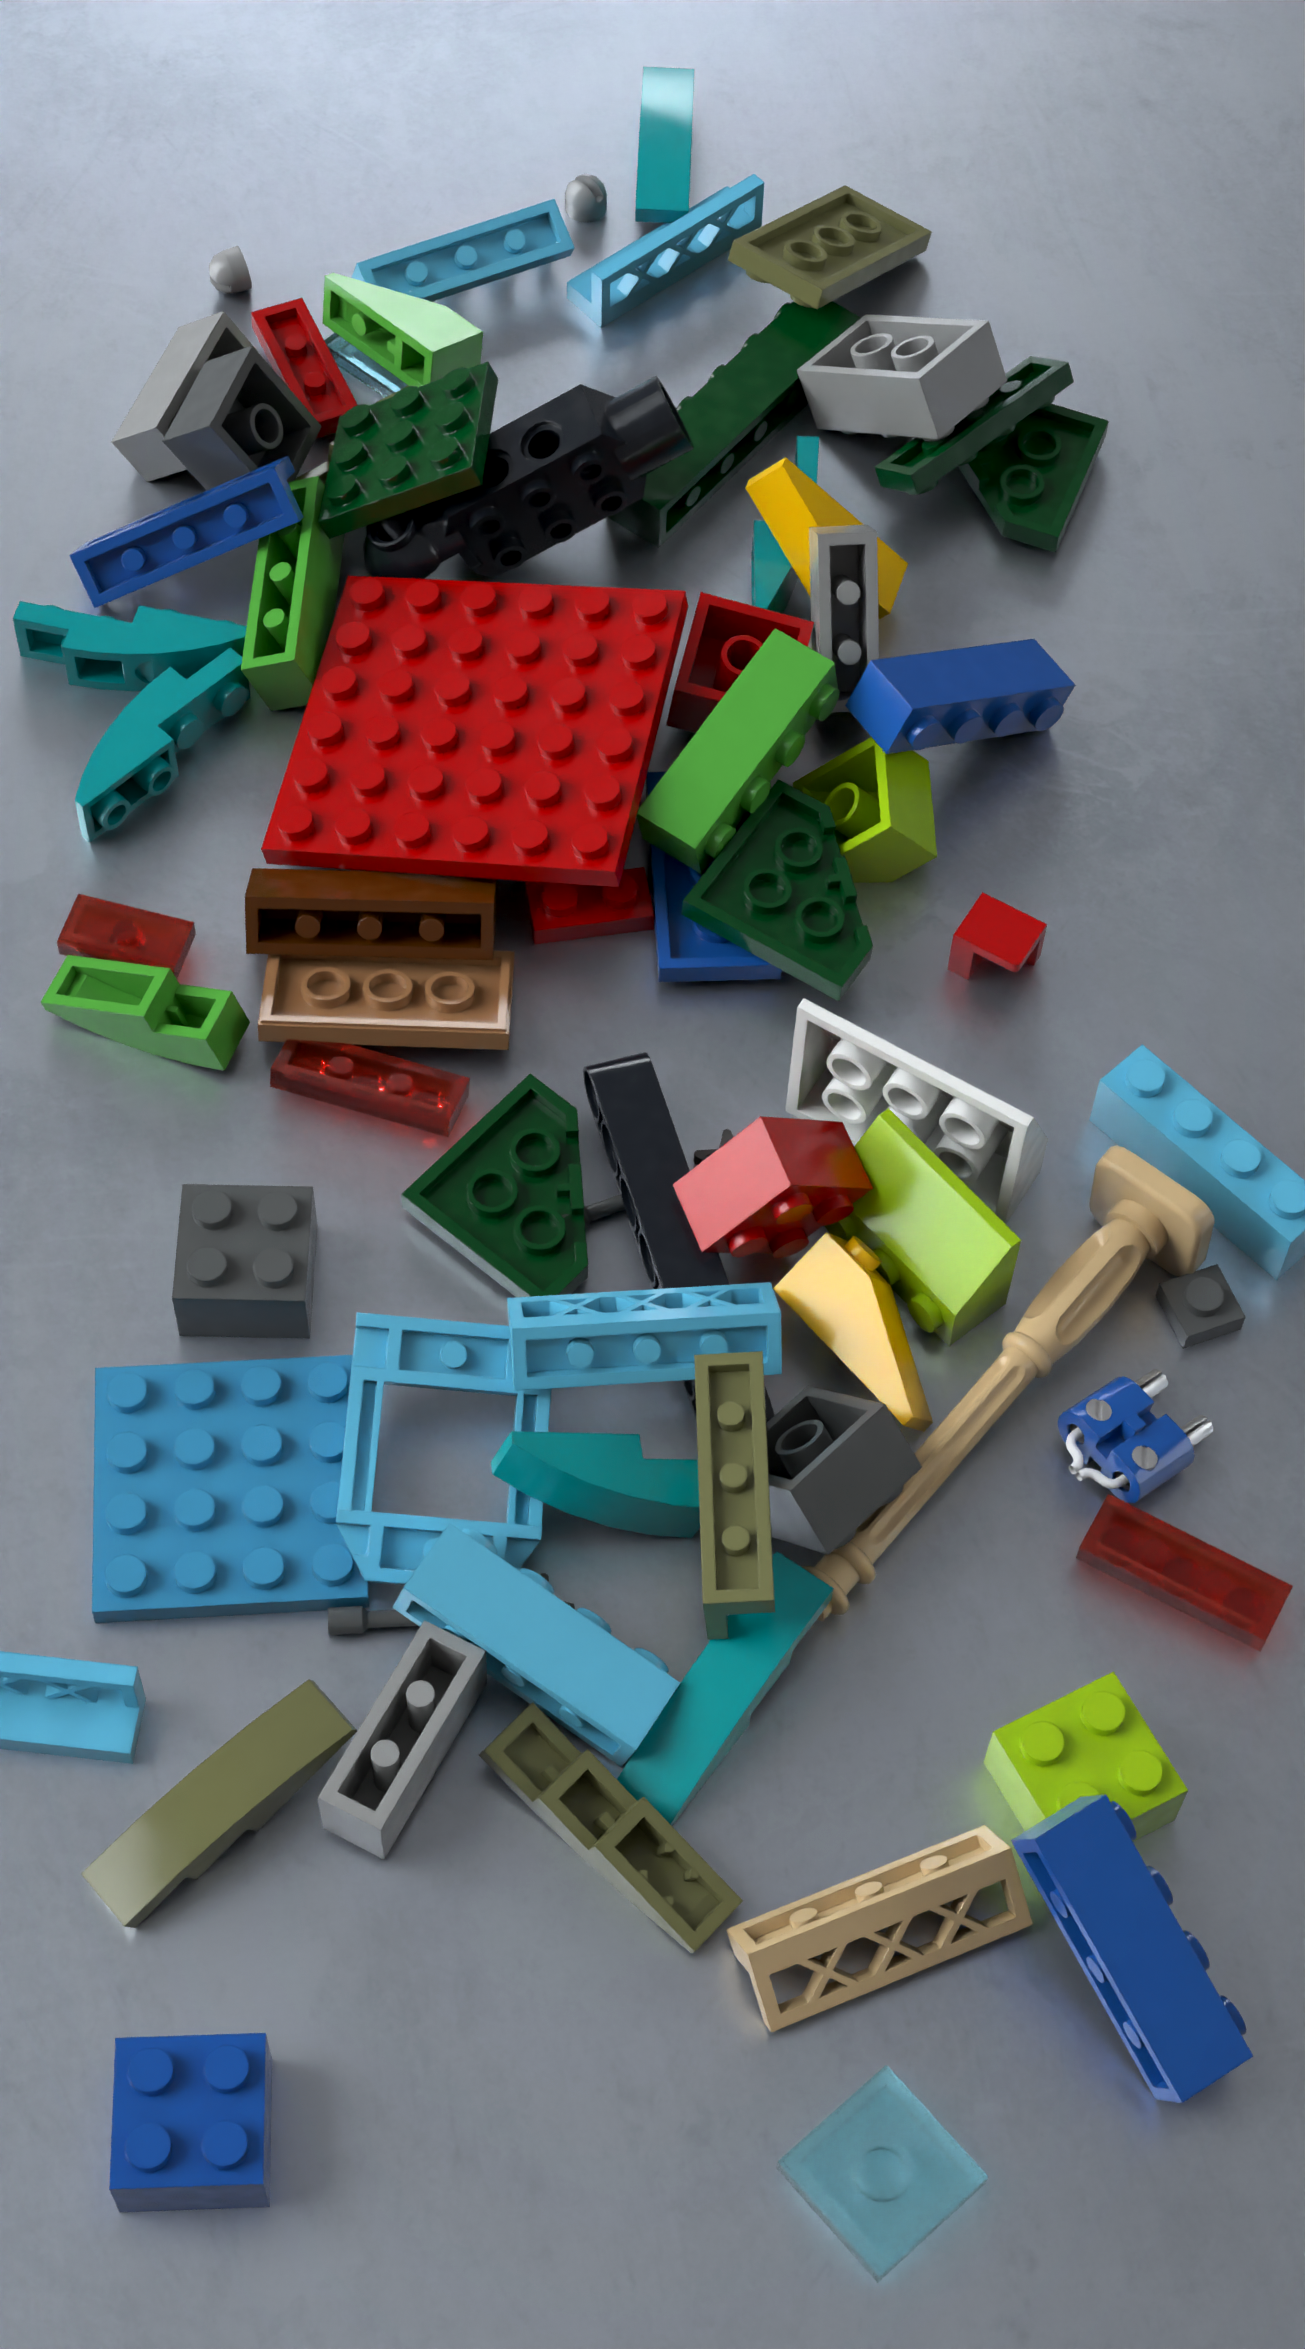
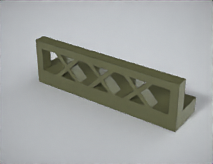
M762 1351L694 1355L702 1598L708 1640L729 1639L728 1615L775 1612Z

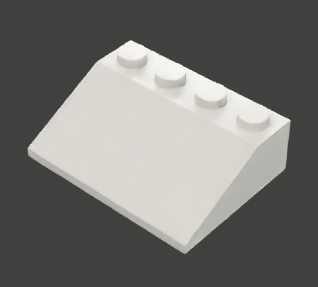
M803 998L797 1007L785 1111L799 1119L843 1122L853 1146H855L877 1116L889 1108L961 1181L1007 1224L1041 1171L1048 1138L1035 1118Z

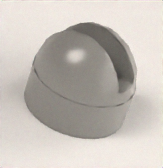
M582 174L567 185L565 211L569 217L579 222H593L604 216L607 209V193L604 184L596 176Z
M239 246L223 250L213 256L209 263L210 282L218 291L230 294L252 288L249 270Z

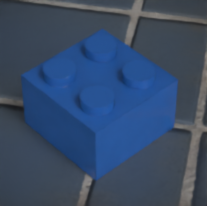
M266 2033L115 2038L109 2190L119 2213L270 2207L272 2056Z

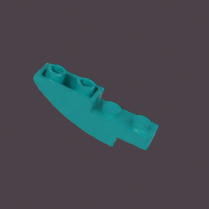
M23 601L19 602L13 616L20 656L65 665L69 685L132 692L142 691L170 666L185 679H188L230 647L243 657L247 626L228 620L218 621L182 614L172 609L161 610L139 605L132 623L110 616H95L64 610L54 605L43 606Z
M231 647L188 679H185L170 666L149 683L109 726L89 759L75 797L81 836L90 843L106 830L118 827L130 812L150 797L160 795L166 791L173 780L179 776L176 753L181 749H187L194 745L202 733L225 716L234 715L242 708L245 701L251 698L249 681L241 671L242 656Z

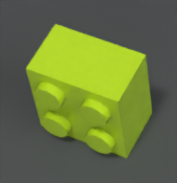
M1114 1671L993 1731L983 1762L1024 1831H1027L1080 1797L1106 1794L1110 1802L1118 1803L1130 1817L1137 1835L1136 1839L1133 1840L1134 1842L1175 1821L1188 1792L1187 1787Z

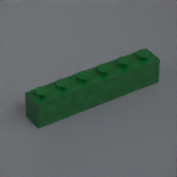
M794 301L792 303H785L767 327L759 334H752L744 343L741 351L726 365H719L711 374L708 382L696 394L685 397L676 409L691 438L694 449L647 474L644 497L625 507L621 512L608 516V518L655 547L659 548L808 404L797 369L845 332L861 317L833 301L819 309L804 307Z

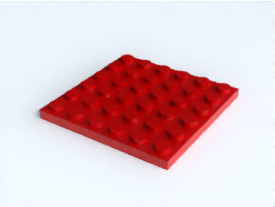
M348 575L261 847L266 863L619 887L688 611L686 592L682 590Z

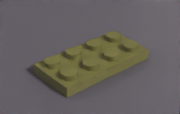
M845 185L733 240L728 261L746 270V274L751 279L761 283H770L790 294V298L795 303L804 307L819 309L925 252L932 231Z

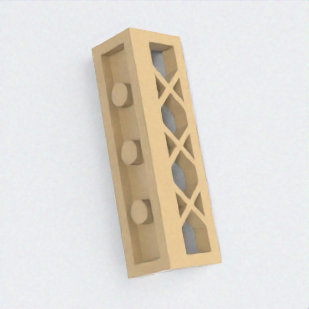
M983 1825L730 1927L726 1931L733 1954L750 1974L764 2024L770 2032H774L1029 1927L1033 1923L1012 1848L986 1825ZM1000 1881L1008 1910L982 1921L967 1915L966 1913L977 1891ZM953 1901L950 1907L945 1905V1903ZM930 1910L945 1917L933 1941L919 1947H914L901 1941L913 1916ZM961 1924L966 1926L965 1928L958 1930ZM888 1927L886 1933L879 1931L881 1929ZM865 1937L880 1944L868 1968L850 1974L835 1967L847 1943ZM895 1951L901 1953L900 1955L893 1957ZM823 1954L820 1960L813 1958L815 1956ZM796 1964L814 1971L802 1995L780 2004L777 2003L769 1975ZM829 1978L836 1980L834 1982L827 1984Z

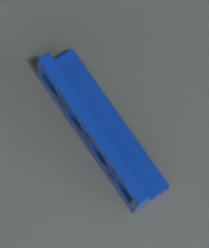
M289 456L92 539L69 555L94 608L299 522L303 518V514L287 482V479L296 472Z

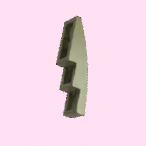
M308 1679L248 1724L193 1769L122 1833L81 1875L124 1927L136 1928L186 1877L198 1879L247 1829L259 1831L357 1732L356 1728L314 1681Z
M533 1702L479 1754L489 1767L580 1857L690 1953H694L743 1902L645 1797L636 1800L588 1749L581 1753Z

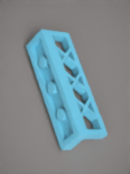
M752 174L731 188L728 186L724 187L689 208L688 214L673 223H664L567 282V299L599 327L606 326L730 250L733 240L762 226L765 182L755 174Z
M551 199L358 262L351 278L433 302L569 257L575 247L555 199Z
M771 1282L507 1298L514 1391L695 1380L694 1355L762 1351L764 1375L782 1374L781 1311Z
M0 1651V1749L129 1764L134 1763L146 1702L137 1666Z

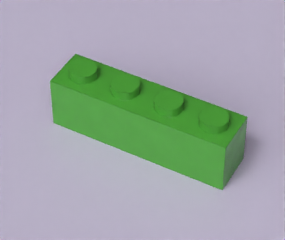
M319 476L288 482L303 514V518L295 524L259 538L241 671L270 711L307 705L335 617L345 534L329 539L318 523L325 485Z
M775 628L639 807L637 820L642 839L702 874L711 860L717 858L735 835V828L747 812L754 813L766 800L771 788L770 781L782 765L789 767L798 758L805 744V735L817 719L824 721L833 711L840 694L837 685L835 662Z

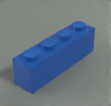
M1035 639L870 660L845 706L886 754L955 743L962 744L968 741L993 737H1005L1031 731H1044L1060 719L1064 712L1063 705L1076 685Z
M1106 1794L1080 1797L1018 1835L1011 1842L1154 2098L1183 2103L1253 2057L1242 2037L1246 2034L1245 2022L1234 2004L1227 1997L1219 1996L1206 1973L1210 1963L1205 1950L1189 1931L1182 1930L1169 1905L1173 1903V1896L1166 1881L1155 1868L1146 1866L1133 1843V1840L1137 1837L1136 1830L1128 1814L1118 1803L1110 1802Z

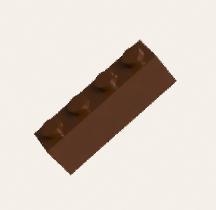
M252 868L245 893L246 954L493 960L496 937L497 879L379 871Z

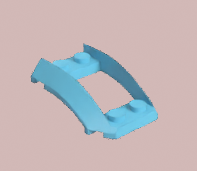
M357 1312L336 1525L364 1580L372 1583L405 1585L449 1523L461 1531L466 1528L472 1529L485 1536L496 1547V1555L519 1570L541 1541L543 1502L526 1495L511 1485L508 1486L506 1523L372 1512L384 1385L516 1396L513 1431L548 1432L552 1389L514 1391L509 1326Z

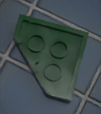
M1051 403L1045 408L1030 413L1017 423L1014 431L1006 436L994 439L978 451V455L974 460L958 467L1002 536L1056 552L1104 442L1109 421Z
M779 779L770 789L766 800L754 813L750 814L683 900L681 915L837 1001L841 1000L870 961L873 949L867 925L863 926L856 904L857 892L845 855L841 856L835 836L836 825L830 807Z
M529 1074L401 1194L402 1208L515 1297L572 1294L588 1278L577 1108L532 1074Z

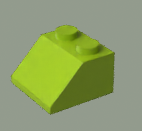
M870 737L793 782L794 788L830 807L836 825L835 836L841 856L845 855L854 883L893 882L937 858L929 761L915 751L886 754L875 740Z

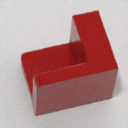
M982 892L953 934L947 970L969 980L983 958L1012 972H1018L1024 963L1034 966L1041 955L1047 924Z

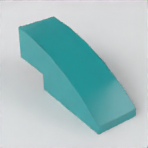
M511 1431L491 1461L492 1474L514 1488L565 1513L595 1523L647 1535L692 1538L700 1528L698 1460L643 1458L640 1434Z

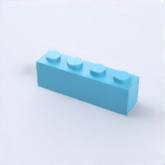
M1143 1044L1099 1080L1089 1121L1117 1145L1133 1152L1199 1197L1210 1208L1214 1216V1227L1275 1280H1278L1305 1256V1180Z
M449 1523L405 1584L392 1608L419 1627L425 1620L485 1650L488 1675L531 1704L533 1702L548 1717L621 1767L636 1751L680 1682L668 1674L669 1669L667 1665L655 1654L642 1648L631 1649L611 1635L610 1626L600 1616L585 1608H577L575 1610L554 1595V1588L544 1577L530 1569L521 1568L518 1570L497 1556L496 1547L485 1536L472 1529L466 1528L461 1531Z

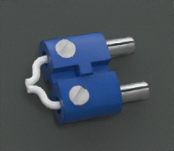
M1153 1369L1135 1382L1124 1376L1115 1378L1063 1412L1058 1419L1059 1433L1074 1460L1069 1466V1471L1075 1474L1079 1481L1085 1478L1094 1479L1103 1487L1108 1488L1118 1499L1128 1504L1136 1503L1189 1467L1195 1457L1193 1447L1212 1435L1214 1431L1213 1425L1210 1420L1207 1422L1208 1418L1203 1415L1197 1416L1181 1428L1167 1414L1157 1419L1150 1412L1154 1404L1151 1398L1165 1390L1168 1386L1165 1374L1162 1375V1372L1157 1369ZM1093 1460L1102 1468L1101 1471L1092 1468L1081 1469L1083 1463L1087 1465Z

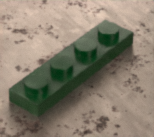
M1029 356L1006 373L1007 382L989 396L988 403L980 409L970 412L954 426L955 429L949 436L937 441H924L923 438L916 437L876 465L874 468L880 486L906 492L909 495H920L934 489L938 484V480L957 466L974 460L979 450L994 439L1010 434L1015 430L1017 423L1033 411L1050 405L1055 400V395L1074 382L1069 362Z

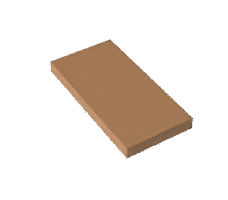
M494 951L493 960L268 954L258 1018V1040L265 1042L509 1050L515 952Z

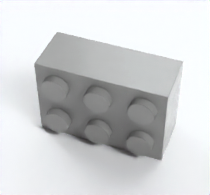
M866 314L797 369L817 429L837 430L848 435L859 432L882 434L885 438L898 436L923 438L924 441H937L949 436L954 431V426L970 412L986 405L989 401V396L1007 382L990 323L984 320Z

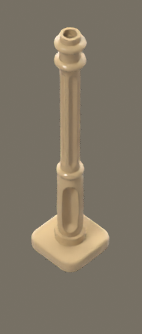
M1111 1146L1096 1164L1089 1202L1093 1217L1103 1227L1087 1239L1053 1274L1032 1301L1015 1331L1008 1333L1002 1341L1003 1352L914 1453L922 1468L904 1484L901 1494L892 1502L880 1506L857 1528L855 1536L846 1545L833 1550L830 1554H825L815 1567L802 1566V1568L834 1588L832 1600L817 1620L824 1621L830 1613L834 1615L846 1613L849 1608L846 1595L857 1583L870 1584L874 1580L876 1572L873 1564L1034 1377H1046L1052 1370V1364L1076 1346L1107 1314L1128 1287L1144 1259H1150L1177 1277L1194 1273L1201 1266L1207 1256L1215 1221L1210 1208L1199 1197L1126 1148Z

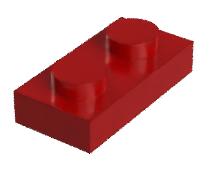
M644 867L623 869L619 887L525 882V897L534 945L654 930L655 915Z

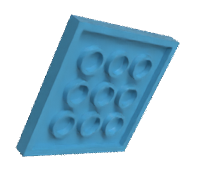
M353 1355L95 1368L92 1614L95 1623L328 1610V1607L363 1606L364 1608H369V1582L364 1580L336 1525Z

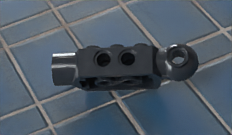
M657 376L618 397H613L580 384L490 433L482 485L367 525V534L363 544L365 567L372 577L425 579L436 571L443 561L459 553L471 570H474L477 574L495 578L508 570L519 567L526 560L558 543L569 540L580 531L608 516L621 512L625 507L644 497L647 474L693 450V443L676 407Z

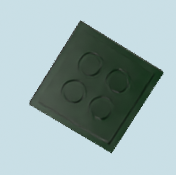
M488 361L469 369L466 367L454 369L442 379L420 387L409 386L403 388L393 397L372 405H357L339 417L318 518L319 525L329 539L482 485L498 386V377Z

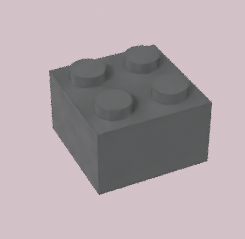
M250 346L204 363L162 442L206 490L286 456H289L296 471L287 479V482L295 481L322 426L257 350Z
M182 1184L172 1292L179 1336L310 1339L318 1227L313 1187Z
M807 1386L766 1423L772 1537L824 1554H830L833 1550L850 1542L855 1536L857 1528L880 1506L892 1502L901 1494L904 1484L922 1466L886 1404Z

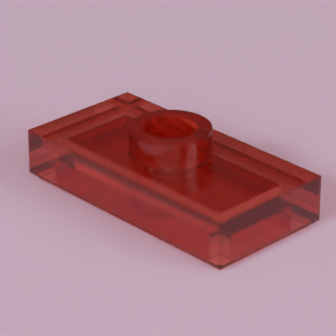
M78 894L59 935L57 946L59 954L65 956L74 955L170 968L177 979L195 938L196 931L192 921Z

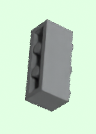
M224 311L178 327L111 441L147 482L187 470L162 440L204 363L253 346Z
M868 525L809 527L811 621L814 622L811 632L812 650L835 662L837 685L840 694L831 713L850 712L845 706L870 660L879 659L877 531Z
M425 1620L423 1621L318 1796L322 1828L382 1859L386 1858L487 1685L485 1650Z

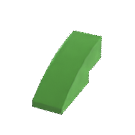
M67 955L41 1000V1004L46 1011L115 1042L164 1058L225 1071L250 1024L249 1019L232 991L179 984L170 968Z

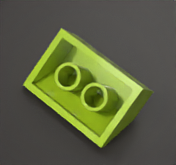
M888 1108L877 1116L854 1146L873 1189L852 1204L854 1210L849 1216L836 1223L825 1225V1228L830 1234L849 1241L852 1236H856L863 1241L882 1261L875 1270L907 1303L908 1310L914 1321L926 1332L931 1333L934 1331L948 1346H951L1006 1304L1021 1239Z

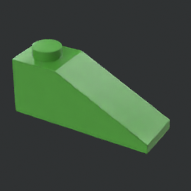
M334 272L325 275L322 324L408 386L420 387L442 379L454 369L460 367L469 369L481 363L483 331L447 306Z

